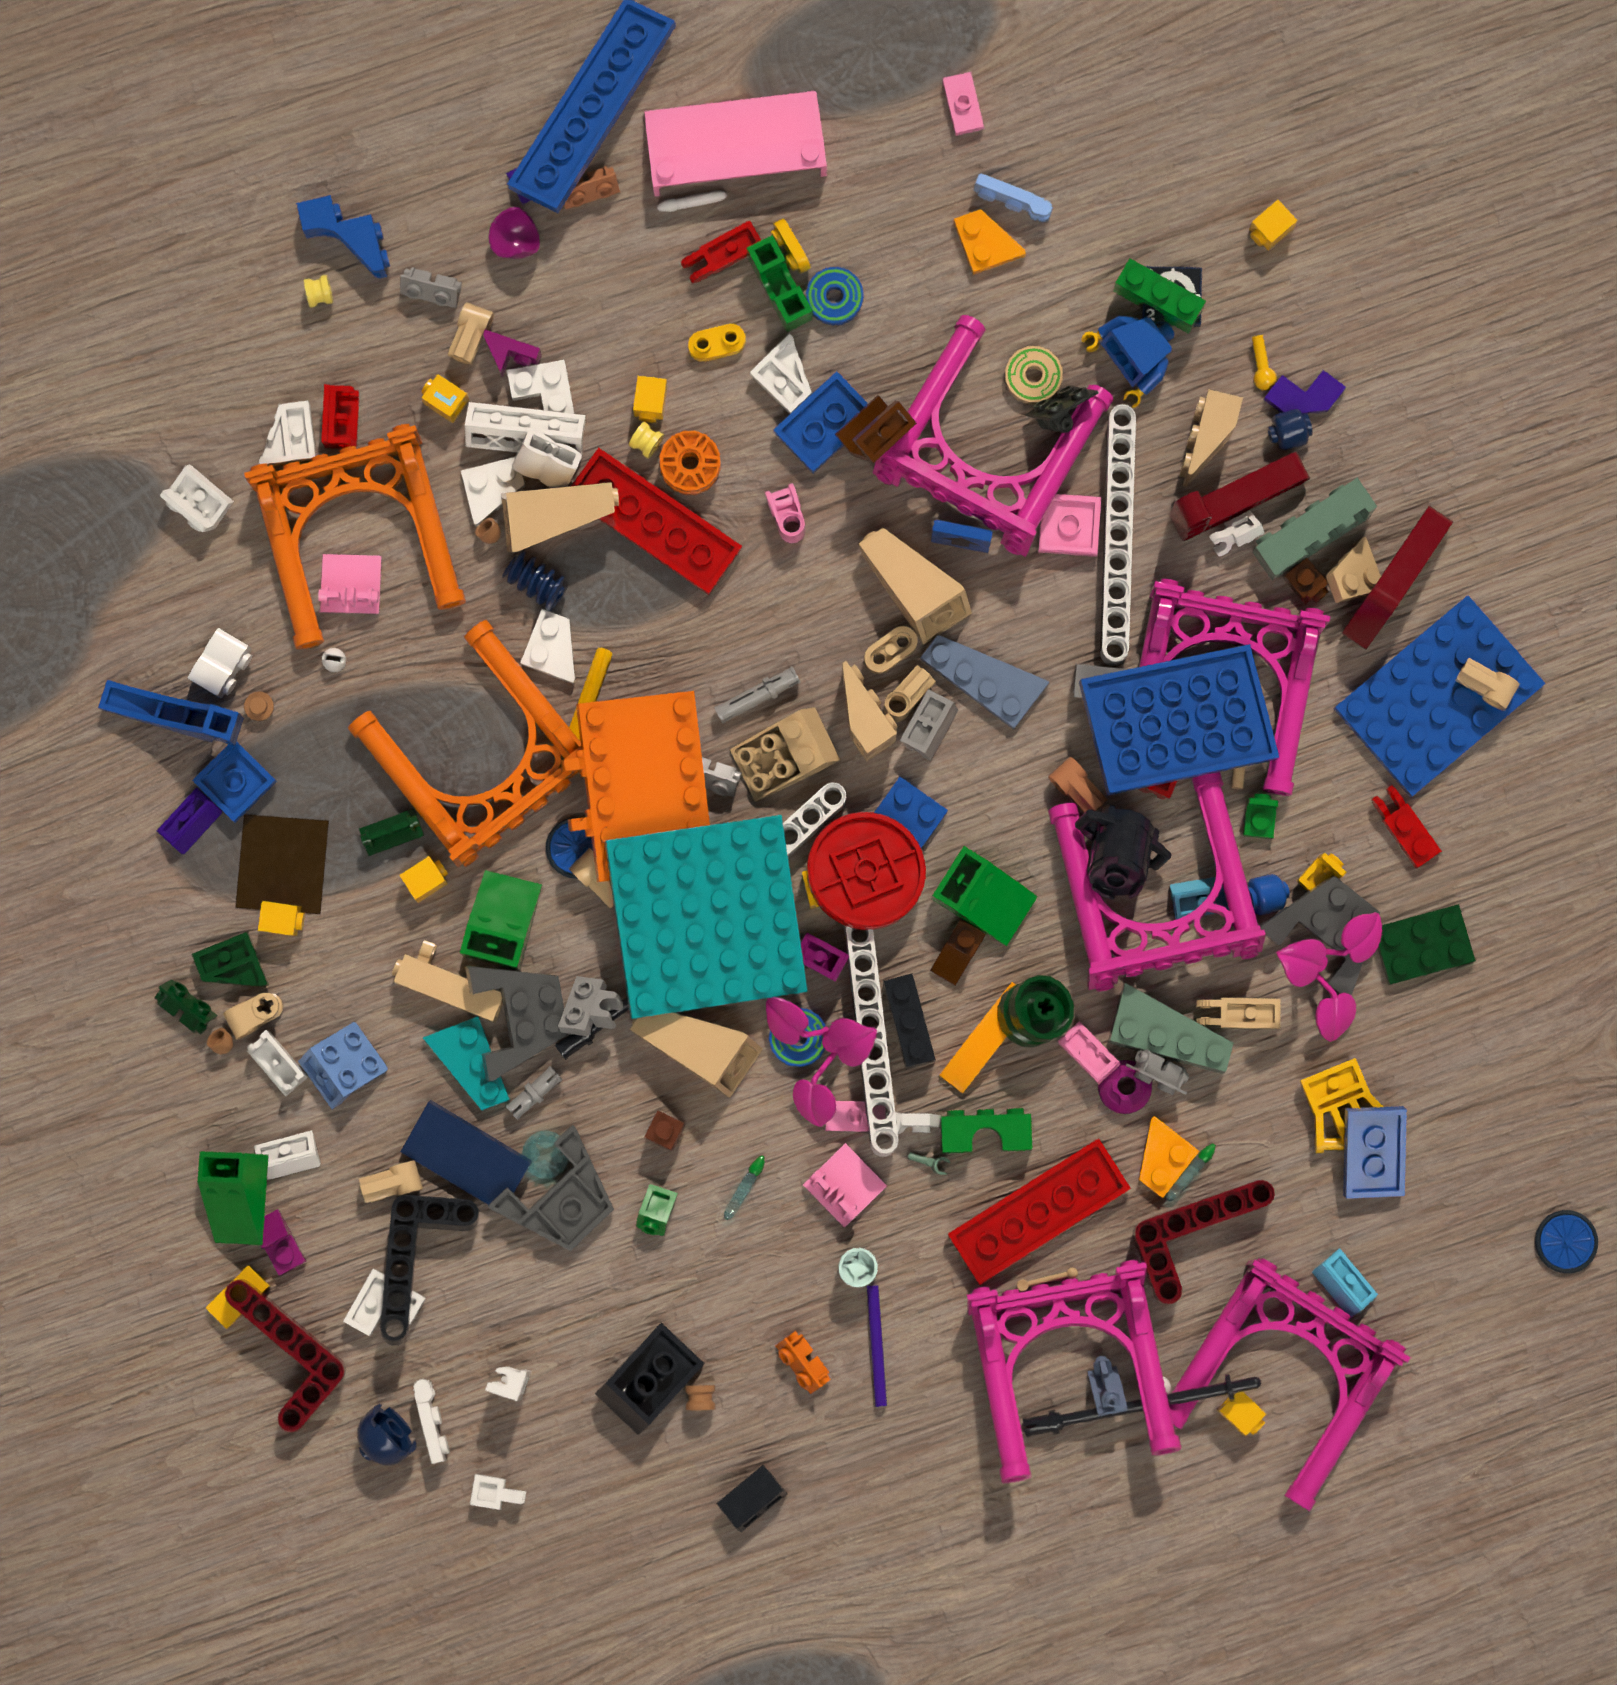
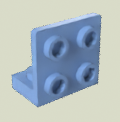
M356 1022L349 1024L309 1048L298 1061L331 1109L342 1104L351 1093L388 1070V1067Z

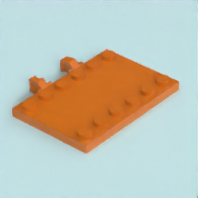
M694 691L576 704L581 750L576 751V758L561 760L562 772L580 770L581 777H585L588 810H585L586 817L567 820L569 831L585 830L586 837L592 836L597 882L610 881L605 840L710 825Z

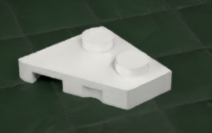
M788 334L750 372V376L789 414L812 394L791 334Z
M309 401L279 404L275 415V422L269 431L268 441L263 455L260 456L259 464L266 463L268 466H275L292 462L311 461V458L316 456Z
M515 457L461 470L475 526H478L492 512L502 507L501 493L519 492L525 487L523 475L512 467Z
M541 609L522 657L521 665L574 685L575 674L570 620Z

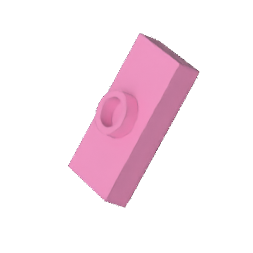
M971 72L943 78L942 82L955 136L984 130Z
M1080 1021L1058 1040L1059 1045L1098 1085L1121 1065Z
M836 1101V1112L833 1118L826 1123V1131L868 1132L865 1102ZM877 1105L872 1109L875 1118L880 1120L886 1118L885 1106Z

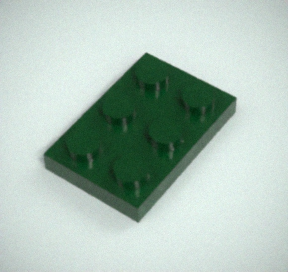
M1459 904L1382 925V937L1378 951L1388 985L1476 961Z

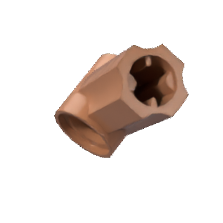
M1069 757L1048 776L1053 785L1063 795H1068L1084 813L1089 809L1097 811L1108 800L1087 778L1086 771L1072 757Z

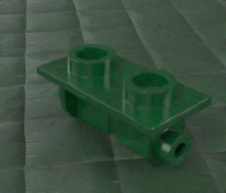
M415 809L359 828L360 837L368 856L424 836Z
M172 979L159 986L158 989L160 991L154 997L158 1001L157 1005L173 1017L177 1015L179 1010H182L184 1013L178 1021L194 1034L196 1032L200 1035L203 1034L208 1027L207 1023L218 1016L206 1002L196 999L188 992L186 986Z

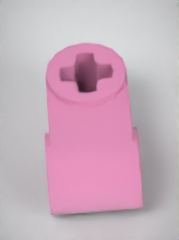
M793 483L788 484V488L773 493L770 491L765 492L770 512L775 519L781 538L788 543L801 541L805 535V522ZM788 522L798 523L800 528L796 532L790 533L784 529Z

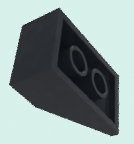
M661 1322L596 1391L595 1395L639 1435L656 1419L705 1363Z

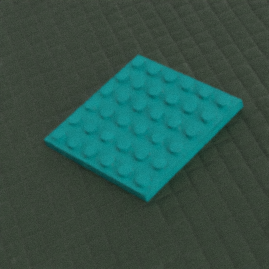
M782 815L604 841L631 1019L808 992Z

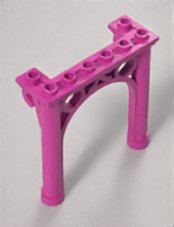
M961 315L954 326L955 332L907 411L917 424L875 462L872 473L876 475L878 480L887 485L893 484L898 487L903 477L911 486L916 488L922 487L931 492L935 499L941 502L947 501L955 505L962 514L967 516L973 515L982 520L988 528L1004 532L1000 543L1005 546L1006 550L1012 554H1021L1026 557L1037 533L1035 531L1102 413L1109 409L1113 402V396L1106 389L1098 385H1088L1086 389L1098 390L1099 393L1077 406L1071 416L1073 420L1072 429L1067 433H1061L1047 459L1036 469L1017 476H997L971 467L949 448L939 425L940 406L985 332V327L980 321L968 315ZM930 420L933 438L918 440ZM922 448H937L942 461L937 465H931L919 457L918 451ZM948 463L951 465L950 472L954 474L956 482L940 474L947 467ZM1037 480L1025 499L1024 492L1020 486ZM984 485H989L986 498L969 490L977 487L983 489ZM999 488H1010L1016 496L1017 502L1012 506H1006L994 498L993 492Z
M1161 579L1160 582L1155 581L1149 598H1152V604L1139 667L1171 661L1184 650L1202 643L1226 642L1239 646L1250 644L1252 652L1260 656L1274 672L1279 683L1281 696L1274 733L1279 758L1269 761L1263 791L1281 796H1292L1294 787L1292 776L1319 636L1328 625L1330 616L1323 615L1324 611L1315 608H1306V611L1301 610L1297 616L1292 615L1291 610L1275 607L1273 611L1262 609V605L1256 602H1245L1242 605L1233 603V599L1226 596H1216V599L1204 597L1203 592L1196 590H1187V593H1183L1184 587L1178 586V582L1171 579ZM1175 608L1181 609L1176 614H1174ZM1207 615L1230 619L1225 626L1215 627L1214 633H1207L1210 629V620ZM1183 616L1197 617L1203 623V631L1190 638L1180 630L1178 621ZM1241 621L1265 626L1258 632L1255 639L1256 642L1250 640L1252 635L1243 629ZM1234 628L1236 635L1229 634V632ZM1170 629H1172L1174 635L1182 642L1166 655ZM1291 632H1296L1295 639ZM1267 633L1283 635L1287 641L1286 649L1271 654L1262 643L1263 636ZM1292 653L1288 677L1286 678L1277 660L1285 658L1288 654Z
M1221 772L1192 778L1215 864L1216 879L1207 899L1197 909L1182 918L1170 922L1155 924L1135 922L1111 910L1101 896L1092 889V884L1087 874L1089 854L1084 835L1075 827V822L1079 819L1077 804L1064 803L1048 810L1050 822L1055 826L1090 965L1087 981L1088 990L1096 989L1097 992L1112 989L1114 984H1118L1119 975L1126 974V977H1134L1142 974L1143 970L1155 968V970L1160 971L1171 968L1173 963L1182 961L1185 964L1201 961L1204 956L1224 957L1229 955L1231 950L1233 958L1241 956V959H1250L1256 957L1258 952H1262L1266 934L1265 930H1261L1260 925L1257 923L1221 788L1224 784ZM1222 885L1229 910L1224 906L1214 904ZM1207 912L1216 913L1224 918L1225 926L1220 930L1206 931L1201 927L1200 919ZM1102 915L1117 925L1109 938L1106 935ZM1194 923L1193 929L1200 939L1180 943L1181 936L1190 930L1189 925ZM1231 926H1234L1235 931L1230 932ZM1128 930L1140 937L1141 944L1135 949L1122 950L1117 947L1115 940L1121 933ZM1174 931L1173 936H1171L1168 932ZM1147 934H1152V939L1161 940L1167 946L1145 951L1148 942Z
M1264 1258L1248 1260L1246 1264L1248 1268L1244 1277L1172 1393L1208 1386L1232 1346L1251 1333L1262 1330L1286 1331L1300 1336L1314 1345L1325 1356L1334 1371L1338 1384V1403L1332 1419L1293 1483L1284 1494V1496L1296 1504L1311 1511L1316 1503L1314 1498L1394 1367L1408 1363L1411 1357L1404 1354L1406 1348L1392 1339L1380 1341L1374 1337L1377 1332L1363 1323L1358 1327L1348 1321L1351 1316L1343 1310L1335 1307L1332 1311L1324 1306L1325 1299L1316 1293L1309 1291L1308 1294H1305L1297 1289L1299 1283L1285 1274L1280 1278L1281 1275L1275 1272L1277 1266ZM1266 1286L1275 1290L1262 1293ZM1268 1298H1277L1286 1305L1287 1315L1283 1320L1276 1322L1268 1320L1263 1311V1304ZM1292 1302L1315 1316L1307 1323L1295 1321V1326L1288 1324L1293 1320L1295 1314ZM1256 1305V1313L1261 1323L1252 1324L1240 1329L1252 1308ZM1325 1323L1349 1338L1337 1340L1330 1350L1326 1346L1330 1341L1324 1334ZM1315 1328L1316 1336L1307 1332L1306 1330H1311ZM1348 1344L1360 1352L1362 1360L1357 1367H1341L1337 1357V1352L1341 1346ZM1367 1349L1374 1353L1370 1361ZM1362 1372L1347 1397L1345 1374H1359ZM1199 1400L1169 1406L1175 1427L1182 1430L1188 1420L1187 1418Z
M1138 1260L1125 1261L1120 1264L1121 1267H1116L1115 1275L1108 1276L1107 1273H1100L1091 1276L1090 1280L1079 1282L1078 1279H1067L1062 1281L1059 1286L1049 1287L1048 1284H1040L1031 1287V1291L1019 1292L1018 1289L1004 1291L1002 1296L999 1297L997 1289L990 1290L988 1287H982L973 1290L972 1294L967 1295L968 1315H972L1002 1466L999 1469L1002 1483L1020 1482L1031 1478L1012 1384L1015 1363L1021 1352L1034 1339L1046 1332L1062 1327L1083 1326L1094 1328L1111 1335L1125 1347L1134 1365L1150 1441L1151 1455H1167L1181 1450L1179 1436L1175 1435L1144 1289L1147 1271L1146 1262L1138 1263ZM1087 1299L1085 1304L1086 1316H1080V1311L1070 1309L1065 1303ZM1110 1300L1116 1304L1117 1312L1105 1322L1092 1314L1091 1307L1094 1303ZM1053 1305L1051 1312L1042 1318L1043 1323L1037 1326V1317L1030 1309ZM1059 1313H1061L1064 1317L1058 1318ZM1124 1313L1130 1339L1114 1326L1121 1320ZM997 1315H1001L999 1321L997 1320ZM1025 1316L1031 1321L1032 1326L1023 1337L1009 1333L1005 1327L1008 1319ZM1001 1336L1005 1340L1016 1344L1008 1357L1007 1363Z

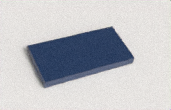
M432 1100L427 1103L400 1151L486 1204L492 1202L506 1187L515 1193L533 1162Z

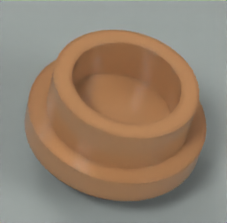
M254 692L246 698L244 710L250 719L264 721L272 715L274 703L268 694Z

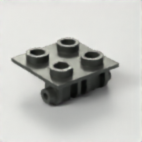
M1069 385L1060 389L1057 392L1058 396L1051 400L1044 399L1033 406L1034 410L1028 412L1026 416L1036 418L1038 425L1042 429L1067 433L1073 427V420L1069 410L1097 395L1099 392L1098 390Z

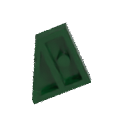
M248 932L192 953L202 982L260 987L269 986Z

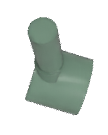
M912 1152L908 1156L910 1160L931 1167L932 1171L938 1175L947 1174L937 1169L939 1161L951 1163L945 1157L933 1159Z

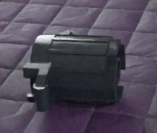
M1109 804L1103 807L1102 812L1091 809L1087 810L1075 822V827L1084 836L1093 841L1087 874L1089 875L1092 889L1105 898L1115 900L1117 895H1129V899L1137 896L1143 889L1145 881H1147L1148 869L1159 870L1171 858L1170 851L1158 842L1160 830L1157 828L1154 830L1150 820L1141 813L1127 809H1116V806ZM1152 851L1157 853L1153 859H1151Z

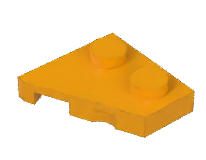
M981 209L954 218L953 223L973 275L1026 257L1025 249Z
M1153 1116L1150 1119L1138 1180L1159 1197L1163 1198L1195 1158L1199 1150L1157 1117Z

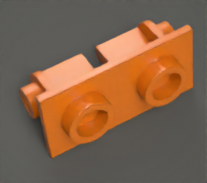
M794 1331L775 1345L782 1362L791 1367L796 1374L798 1384L803 1389L808 1390L810 1395L831 1380L828 1376L829 1370L818 1356L811 1361L807 1360L806 1356L814 1350L802 1334L798 1335Z

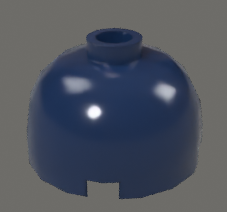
M377 1404L360 1420L357 1429V1439L360 1445L359 1451L368 1461L372 1460L377 1464L386 1466L395 1465L416 1450L417 1443L416 1440L411 1443L408 1435L412 1431L396 1411L390 1407L383 1410L381 1409L383 1404Z

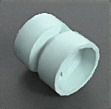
M853 1248L847 1251L839 1262L841 1279L852 1287H863L870 1284L877 1274V1261L875 1257L863 1248Z

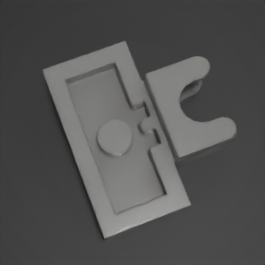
M576 976L558 1025L561 1033L589 1036L593 1024L600 1028L614 1029L616 1023L612 1021L609 1011L621 1010L623 1008L620 996L616 992L605 991L607 985L602 979Z

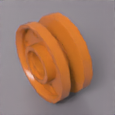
M698 431L679 432L671 436L663 445L660 453V473L665 483L673 491L683 495L701 494L709 490L717 481L720 473V452L715 442L706 434ZM687 457H694L697 459L698 465L694 469H686L682 465L683 460Z

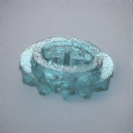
M540 1131L531 1135L523 1145L522 1155L533 1161L527 1170L532 1175L543 1179L553 1178L566 1168L569 1159L557 1147L550 1154L552 1161L555 1163L554 1165L546 1160L535 1163L540 1156L537 1145L539 1144L540 1147L545 1149L552 1148L554 1146L553 1142L560 1136L559 1134L552 1131Z

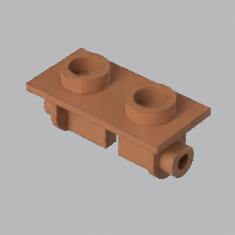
M604 166L603 168L588 172L589 181L586 182L581 177L564 204L565 210L620 193L613 167L607 169Z

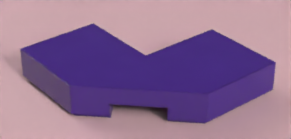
M1322 370L1305 392L1282 375L1265 396L1264 400L1281 413L1293 409H1299L1303 414L1324 413L1330 410L1346 389V386Z

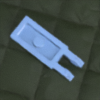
M981 173L978 175L974 191L978 192V196L982 199L992 202L996 199L1004 202L1008 209L1015 212L1027 211L1030 218L1035 221L1038 220L1043 223V221L1049 220L1053 207L1044 198Z

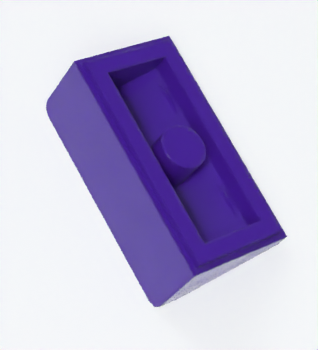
M195 788L157 829V832L181 854H185L222 814V810L198 788Z

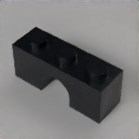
M913 973L883 981L906 1070L935 1062L936 1059Z

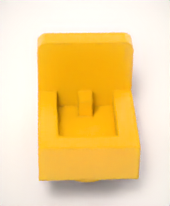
M1323 853L1312 862L1296 881L1305 890L1310 891L1330 876H1336L1339 879L1347 872L1342 868L1344 864L1338 857L1332 853L1329 856Z

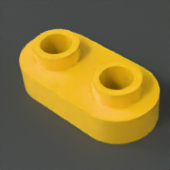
M782 218L773 223L774 230L770 231L771 235H773L779 247L783 245L787 252L785 259L792 271L797 270L800 274L811 269L805 252L786 220Z
M726 324L697 331L689 339V353L695 360L700 362L740 353L745 347L746 336L743 329L736 324ZM728 334H734L737 337L734 342H728L725 338ZM704 340L708 343V346L705 349H700L697 346L698 342Z

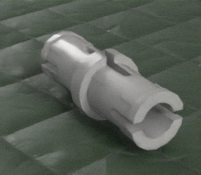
M549 1066L533 1083L528 1082L524 1086L525 1090L507 1104L506 1108L511 1113L513 1112V1116L519 1120L535 1103L538 1102L540 1104L544 1100L543 1096L563 1079L558 1073L555 1074V1070Z

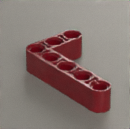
M1294 452L1201 497L1199 491L1183 496L1174 503L1169 515L1182 541H1186L1305 483L1310 479V476L1298 453Z
M1430 505L1428 506L1341 634L1365 650L1369 647L1453 524L1452 520Z
M1265 1180L1254 1181L1136 1224L1133 1229V1239L1142 1263L1146 1262V1275L1157 1301L1163 1304H1172L1177 1302L1182 1295V1285L1166 1241L1271 1204L1275 1196L1272 1184ZM1257 1185L1263 1186L1267 1191V1198L1264 1202H1257L1253 1198L1252 1192ZM1229 1195L1235 1196L1239 1201V1208L1235 1212H1229L1224 1207V1201ZM1201 1205L1207 1206L1211 1211V1218L1207 1222H1201L1196 1217V1210ZM1172 1215L1179 1216L1183 1221V1227L1179 1232H1173L1168 1227V1219ZM1144 1225L1151 1226L1155 1231V1237L1151 1242H1144L1140 1238L1139 1231ZM1155 1253L1161 1254L1165 1259V1266L1160 1271H1156L1150 1266V1258ZM1165 1282H1170L1175 1287V1295L1171 1299H1165L1160 1294V1286Z
M245 1279L232 1281L225 1289L226 1301L311 1373L278 1414V1424L283 1430L287 1432L297 1431L307 1422L343 1379L346 1373L345 1363ZM235 1285H242L247 1289V1298L242 1302L235 1300L232 1296V1289ZM259 1304H265L270 1309L271 1314L266 1321H261L255 1316V1308ZM281 1324H289L293 1328L294 1334L290 1340H283L278 1336V1328ZM311 1343L316 1347L317 1354L314 1359L303 1358L300 1352L303 1344ZM330 1362L337 1364L340 1369L339 1376L335 1379L327 1378L323 1371L325 1364ZM315 1386L319 1390L320 1398L318 1401L309 1402L304 1397L306 1387ZM294 1409L300 1414V1422L297 1425L286 1423L284 1414L287 1410Z

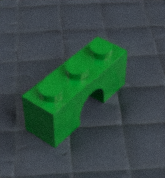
M773 235L747 247V258L786 332L788 333L813 320V310L800 286L795 284L787 268L786 259Z
M1129 258L1116 280L1113 289L1114 293L1136 305L1140 303L1150 305L1163 314L1164 321L1188 334L1198 320L1206 303V300Z
M1024 1108L1006 1109V1114L995 1115L994 1109L976 1110L977 1115L965 1116V1110L947 1111V1116H941L942 1154L972 1153L973 1136L978 1130L984 1128L991 1129L999 1135L1001 1152L1033 1150L1031 1114H1024Z

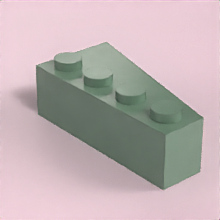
M1357 477L1347 485H1341L1329 493V497L1322 502L1318 500L1305 509L1306 513L1297 519L1293 516L1280 525L1282 529L1272 535L1271 532H1268L1256 540L1258 545L1253 550V554L1273 581L1306 558H1309L1368 520L1377 508V505Z
M1127 983L1122 986L1108 1043L1135 1051L1149 1050L1151 1053L1162 1058L1220 1074L1227 1071L1233 1042Z

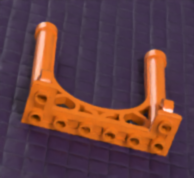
M401 424L394 427L392 432L387 433L389 439L387 441L384 438L374 439L367 443L368 446L358 449L356 446L346 447L339 451L340 454L329 457L328 454L317 455L311 458V462L301 465L300 462L288 463L283 466V470L276 471L273 465L268 466L266 463L252 466L250 468L251 471L244 473L246 480L258 497L294 629L293 641L297 650L315 647L324 642L300 557L299 545L301 534L307 521L321 506L345 494L374 492L391 497L402 504L414 520L435 594L437 609H450L466 602L463 590L459 589L421 452L420 444H423L415 425ZM398 456V457H399V461H397V460H396L395 458H393V457ZM390 464L395 467L396 473L386 485L379 484L371 479V473L375 467ZM366 465L364 478L367 482H361L360 477L349 476L345 473V470ZM333 474L331 482L323 487L325 492L320 495V490L312 480ZM402 476H404L411 502L400 492L394 490L401 482ZM309 487L313 490V499L306 507L292 505L289 501V496L293 490ZM286 508L300 515L292 533L285 511Z
M483 620L466 633L464 639L474 648L518 703L528 723V744L524 756L515 771L504 782L489 791L472 796H452L434 789L423 779L380 725L371 710L360 715L348 726L351 734L362 741L451 855L449 857L457 867H460L462 864L464 867L472 864L479 857L477 853L485 846L490 849L502 839L500 834L508 828L514 830L526 820L523 816L532 809L534 812L539 811L549 802L547 797L555 791L560 794L572 784L570 779L578 773L581 775L580 770L562 772L561 757L564 759L576 758V751L581 750L580 740L493 633L494 628L488 620ZM536 724L553 746L547 744L536 745ZM549 752L554 755V766L548 769L547 772L537 774L532 771L531 762L534 754ZM527 771L530 778L542 782L522 797L521 786L526 780L522 775ZM512 787L513 794L505 792ZM494 799V802L497 803L506 800L512 802L513 805L494 819V810L487 801ZM439 801L460 805L456 815L457 822L454 821ZM469 805H482L487 809V818L476 827H469L464 823L463 817ZM465 833L475 835L469 839Z

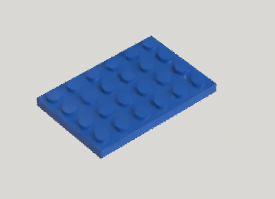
M1467 595L1340 702L1334 710L1411 798L1546 683L1470 596ZM1468 658L1473 659L1495 673H1505L1520 683L1505 711L1489 705L1482 699L1480 694L1455 681Z
M1250 644L1080 679L1079 681L1107 795L1264 763L1279 758Z

